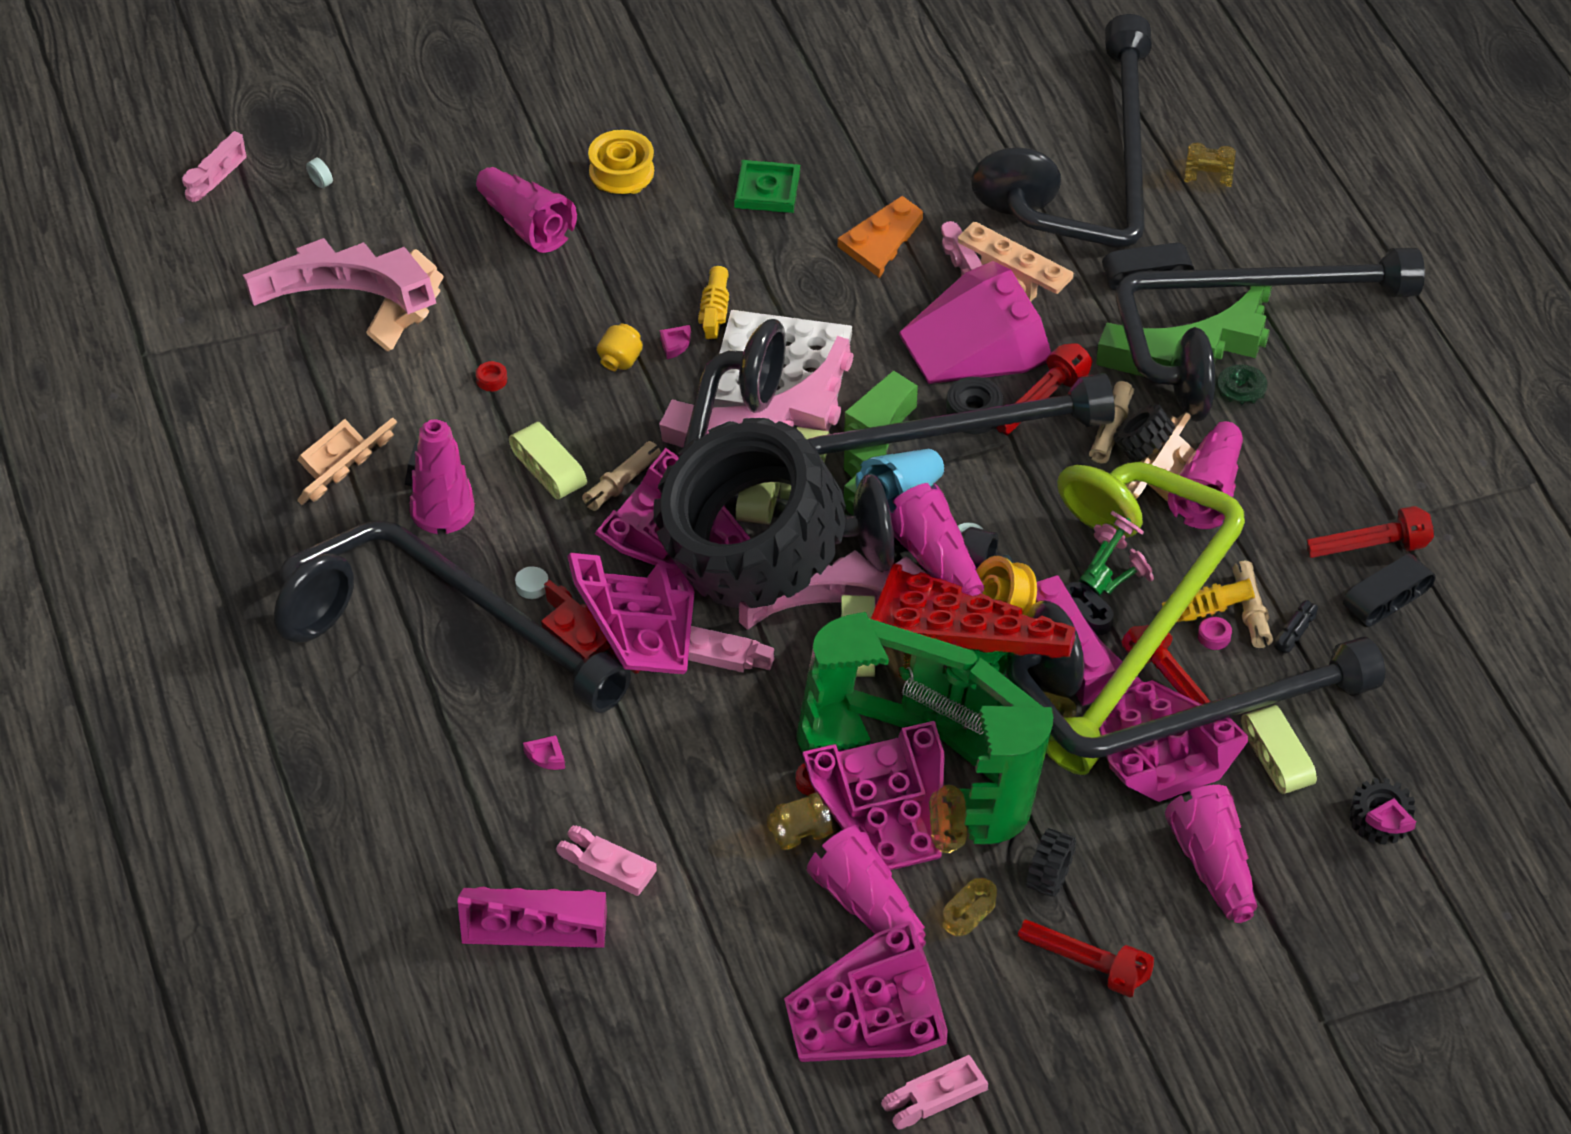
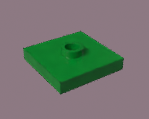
M742 160L734 208L794 213L800 178V165Z

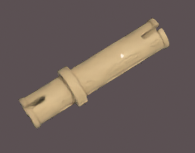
M1119 381L1114 386V422L1100 425L1094 444L1089 452V456L1097 463H1106L1109 460L1115 443L1113 435L1117 432L1118 426H1121V423L1128 416V404L1134 393V388H1131L1132 385L1128 382Z
M651 441L646 442L644 446L614 469L613 472H606L601 476L600 482L582 496L585 504L592 498H596L587 507L596 511L610 497H616L622 493L623 487L651 465L661 454L659 448L650 455L648 454L657 445Z
M1240 561L1242 572H1240L1237 564H1234L1232 567L1235 580L1239 582L1250 578L1256 597L1255 599L1242 601L1244 610L1242 619L1249 628L1252 645L1256 648H1264L1266 646L1263 637H1265L1268 645L1273 641L1267 622L1269 620V613L1262 604L1252 563Z

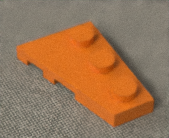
M901 196L840 236L837 247L880 278L888 261L894 259L897 255V249L903 242L909 239L923 220V210Z

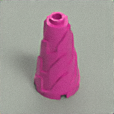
M495 167L486 168L479 172L476 182L478 191L486 198L491 207L505 217L504 221L515 229L518 236L533 249L542 253L551 252L561 247L569 239L564 234L567 229L573 232L577 220L576 207L571 200L557 192L553 193L533 181L529 183L515 174L512 176Z
M437 419L429 420L419 428V442L417 443V451H415V471L412 470V496H410L409 504L410 514L414 523L419 528L437 534V528H445L446 534L460 530L471 521L475 513L473 492L469 479H467L465 465H461L458 445L455 439H453L451 429L447 423Z
M1218 422L1214 429L1209 431L1208 435L1204 437L1196 452L1189 457L1179 475L1233 497L1236 487L1234 481L1238 470L1237 460L1243 442L1239 427L1231 422ZM1168 493L1170 510L1176 518L1178 514L1185 517L1184 524L1198 529H1213L1222 525L1225 519L1222 513L1173 493Z
M923 483L908 489L895 498L893 503L897 508L892 513L890 511L894 537L934 578L943 579L962 586V592L971 596L982 594L985 587L975 570L976 567L964 544L961 531L949 510L948 502L939 486L933 483L934 485L931 488L928 483Z
M1207 785L1190 790L1192 799L1184 802L1182 795H1180L1167 806L1165 810L1166 821L1184 854L1190 858L1199 879L1207 886L1226 918L1234 920L1235 923L1246 922L1254 916L1257 903L1252 889V877L1246 861L1249 858L1239 830L1241 825L1232 793L1224 785Z
M856 825L846 828L822 845L826 851L822 859L816 852L814 853L807 865L808 874L816 883L826 889L850 914L856 915L875 934L912 921L922 948L926 944L924 940L926 934L923 929L925 927L910 908L905 895L891 877L892 872L871 844L868 834L861 826L859 829Z

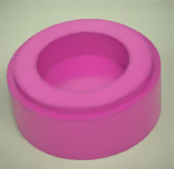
M1209 617L1200 623L1198 640L1204 647L1219 650L1229 645L1232 627L1226 620L1219 617Z

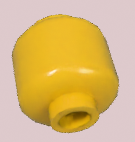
M627 324L609 327L597 345V353L601 358V364L611 371L631 368L643 348L639 332Z

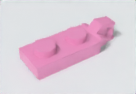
M691 626L688 660L738 672H744V669H752V667L770 670L774 661V648L749 638Z

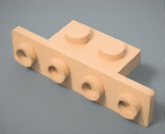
M973 222L958 236L959 244L981 255L982 265L994 261L1011 269L1030 301L1037 296L1038 285L1058 294L1073 279L1074 273L977 222Z
M414 249L410 254L430 277L436 298L440 292L438 286L444 276L436 270L437 267L417 249ZM385 297L366 333L386 351H390L394 348L402 331L414 322L416 324L422 322L429 313V310L426 307L407 314L400 305Z
M1185 412L1178 418L1172 416L1170 420L1175 425L1173 434L1168 436L1167 442L1161 443L1162 446L1159 449L1155 448L1151 455L1145 457L1140 462L1152 464L1179 475L1189 457L1196 452L1179 436L1191 415ZM1135 481L1125 486L1137 499L1148 483ZM1148 484L1168 502V491Z
M391 418L365 440L344 419L297 459L316 479L304 489L297 501L301 505L309 499L313 502L317 501L328 490L325 486L332 480L336 484L339 483L350 472L348 467L354 462L359 466L372 454L370 449L376 444L379 447L384 446L394 436L392 430L397 421Z

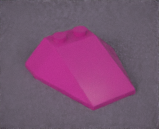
M994 261L966 272L899 333L928 384L958 381L967 377L984 378L1025 373L1046 364L1047 357L1051 353L1041 317L1012 270Z
M570 553L567 557L574 584L624 669L685 674L688 666L694 588L676 564L658 562L647 578L604 573L600 556Z

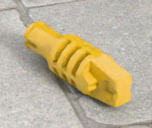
M714 266L709 270L708 286L702 291L698 322L703 324L706 339H717L720 325L726 322L729 292L726 289L729 274L728 270L722 266Z
M1250 578L1224 586L1215 583L1212 584V587H1203V590H1199L1177 622L1197 620L1199 616L1204 618L1206 614L1214 615L1217 611H1220V613L1225 612L1229 605L1255 599Z

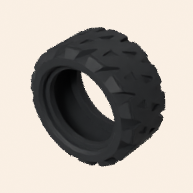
M744 418L743 422L739 424L729 421L708 430L709 434L702 438L693 439L677 454L679 459L673 466L667 467L659 482L658 489L662 495L661 498L654 500V523L659 528L657 536L686 579L702 596L710 595L715 603L733 608H738L740 602H745L749 608L773 605L777 598L784 595L786 598H790L808 587L811 578L816 573L821 575L834 558L835 544L841 543L846 524L843 512L846 505L842 491L811 441L806 439L798 429L784 422L778 421L774 423L767 418ZM779 482L791 485V492L785 509L779 518L764 532L754 538L735 544L710 542V532L717 514L736 494L761 483Z

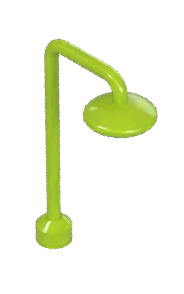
M1143 462L1126 463L1115 468L1110 474L1101 469L1085 465L1069 466L1060 472L1057 485L1062 501L1076 518L1093 530L1095 525L1102 526L1103 524H1109L1118 530L1119 527L1114 525L1117 519L1110 514L1112 511L1125 519L1130 518L1131 523L1141 528L1143 522L1139 504L1125 486L1135 481L1148 483L1216 510L1225 516V521L1085 714L1082 717L1064 718L1078 734L1091 738L1101 736L1099 728L1240 535L1245 523L1244 511L1239 502L1230 495ZM1133 530L1131 535L1126 532L1124 533L1125 538L1134 536L1138 532ZM1050 734L1046 750L1050 758L1072 773L1078 775L1088 774L1099 758H1084L1071 754L1061 747Z

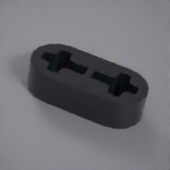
M1072 582L1065 586L1071 597H1074L1075 604L1095 634L1104 635L1108 633L1112 628L1114 616L1111 607L1085 583Z

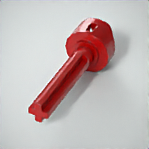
M1078 343L1058 346L1047 357L1049 371L1014 404L1047 399L1062 384L1072 388L1078 377L1088 376L1092 366V358ZM1075 357L1080 360L1076 365L1072 363ZM1022 422L1000 425L996 429L999 433L1003 432L1005 436H1008Z
M1410 506L1398 510L1397 522L1306 539V546L1310 558L1399 540L1402 541L1407 551L1425 548L1434 538V531L1430 514L1417 506ZM1415 526L1416 530H1411V527Z
M1149 625L1131 627L1124 635L1121 643L1127 653L1134 647L1132 643L1136 644ZM1168 633L1146 664L1152 662L1178 693L1200 704L1211 702L1167 650L1173 640V636Z
M1027 919L1023 921L1022 928L1018 932L1021 940L1109 974L1108 988L1130 998L1133 997L1134 990L1150 980L1153 971L1154 957L1129 945L1123 946L1116 956L1113 953ZM1135 961L1141 962V963H1143V964H1142V965L1136 964Z

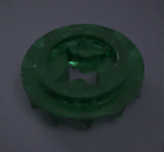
M1239 364L1229 366L1219 374L1217 387L1220 388V396H1227L1229 403L1237 400L1240 401L1241 405L1246 401L1255 404L1258 398H1264L1268 382L1265 375L1257 368ZM1248 381L1247 387H1242V389L1237 388V385L1241 386L1242 384H1245Z

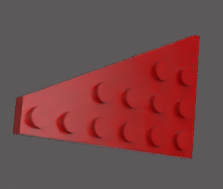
M895 563L891 567L871 617L873 620L966 649H977L987 653L1002 651L1012 652L1016 655L1039 654L1047 655L1051 658L1070 657L1075 641V627L1054 622L1045 616H1040L1036 619L1022 614V608L1000 600H993L981 593L977 596L965 594L962 592V586L943 579L933 578L923 572L916 575L902 571L901 564Z

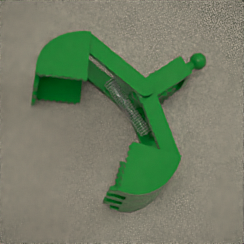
M861 612L831 621L815 636L797 728V741L802 753L836 744L838 751L842 748L848 750L850 747L857 748L870 745L871 739L859 714L902 728L935 721L940 739L976 767V773H983L994 782L973 783L971 789H959L958 795L961 798L960 802L963 804V815H965L963 822L968 827L969 839L973 841V844H995L1007 841L1018 835L1029 821L1053 726L1052 707H1043L1005 677L1009 657H1012L1014 653L1002 651L987 653L977 649H966L869 619L866 612ZM883 646L912 654L910 666L906 669L904 667H899L898 669L902 679L906 681L903 687L902 704L854 690L858 667L862 665L869 666L870 664L877 666L879 663L888 665L889 658Z

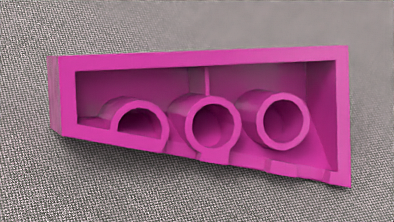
M1058 575L1038 581L1036 603L1046 600L1059 605L1067 613L1078 633L1084 654L1085 670L1082 685L1076 696L1082 706L1093 703L1092 701L1096 699L1123 661L1091 629ZM1137 676L1129 688L1143 681Z
M477 887L463 888L458 896L462 944L604 948L607 918L606 892Z

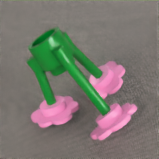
M1113 511L1110 514L1117 519L1114 525L1119 528L1116 530L1109 524L1095 525L1094 537L1101 546L1091 564L1079 579V582L1088 585L1099 596L1103 591L1110 595L1118 585L1134 574L1138 577H1146L1150 582L1154 580L1151 566L1147 563L1142 553L1135 551L1133 548L1129 550L1130 569L1113 581L1110 577L1113 575V572L1104 563L1114 548H1126L1127 542L1124 540V533L1126 532L1131 535L1133 530L1140 534L1144 533L1143 530L1131 523L1130 518L1125 519Z

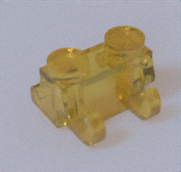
M1201 143L1190 144L1188 146L1184 182L1196 181L1197 171L1221 173L1220 183L1226 184V187H1232L1235 149L1230 146L1209 149Z
M817 792L800 800L777 805L774 813H771L766 820L770 832H773L776 842L781 846L782 850L799 845L801 843L800 838L812 834L814 839H821L834 832L831 826L832 820L828 807L824 805Z

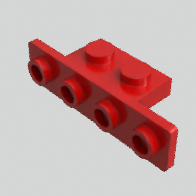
M551 580L545 582L544 588L547 601L556 609L541 621L542 627L584 658L604 653L607 650L618 659L588 606L577 603L564 586L560 585L558 587ZM631 670V671L634 672L635 674H637V673H639L641 670Z

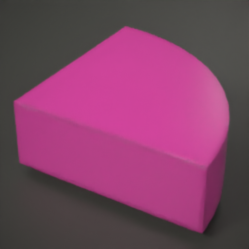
M690 325L660 330V339L667 359L682 354L688 348L691 340Z
M556 735L523 743L526 756L534 764L552 770L565 769V761Z
M1394 798L1368 812L1365 819L1372 827L1383 832L1395 834L1412 831L1416 825V821Z

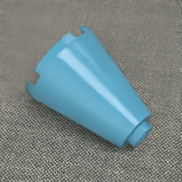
M932 449L871 457L861 463V471L856 474V487H858L864 475H876L882 483L889 509L892 513L897 508L893 500L900 494L923 483H928L931 487L933 483L942 477L944 473L943 460Z

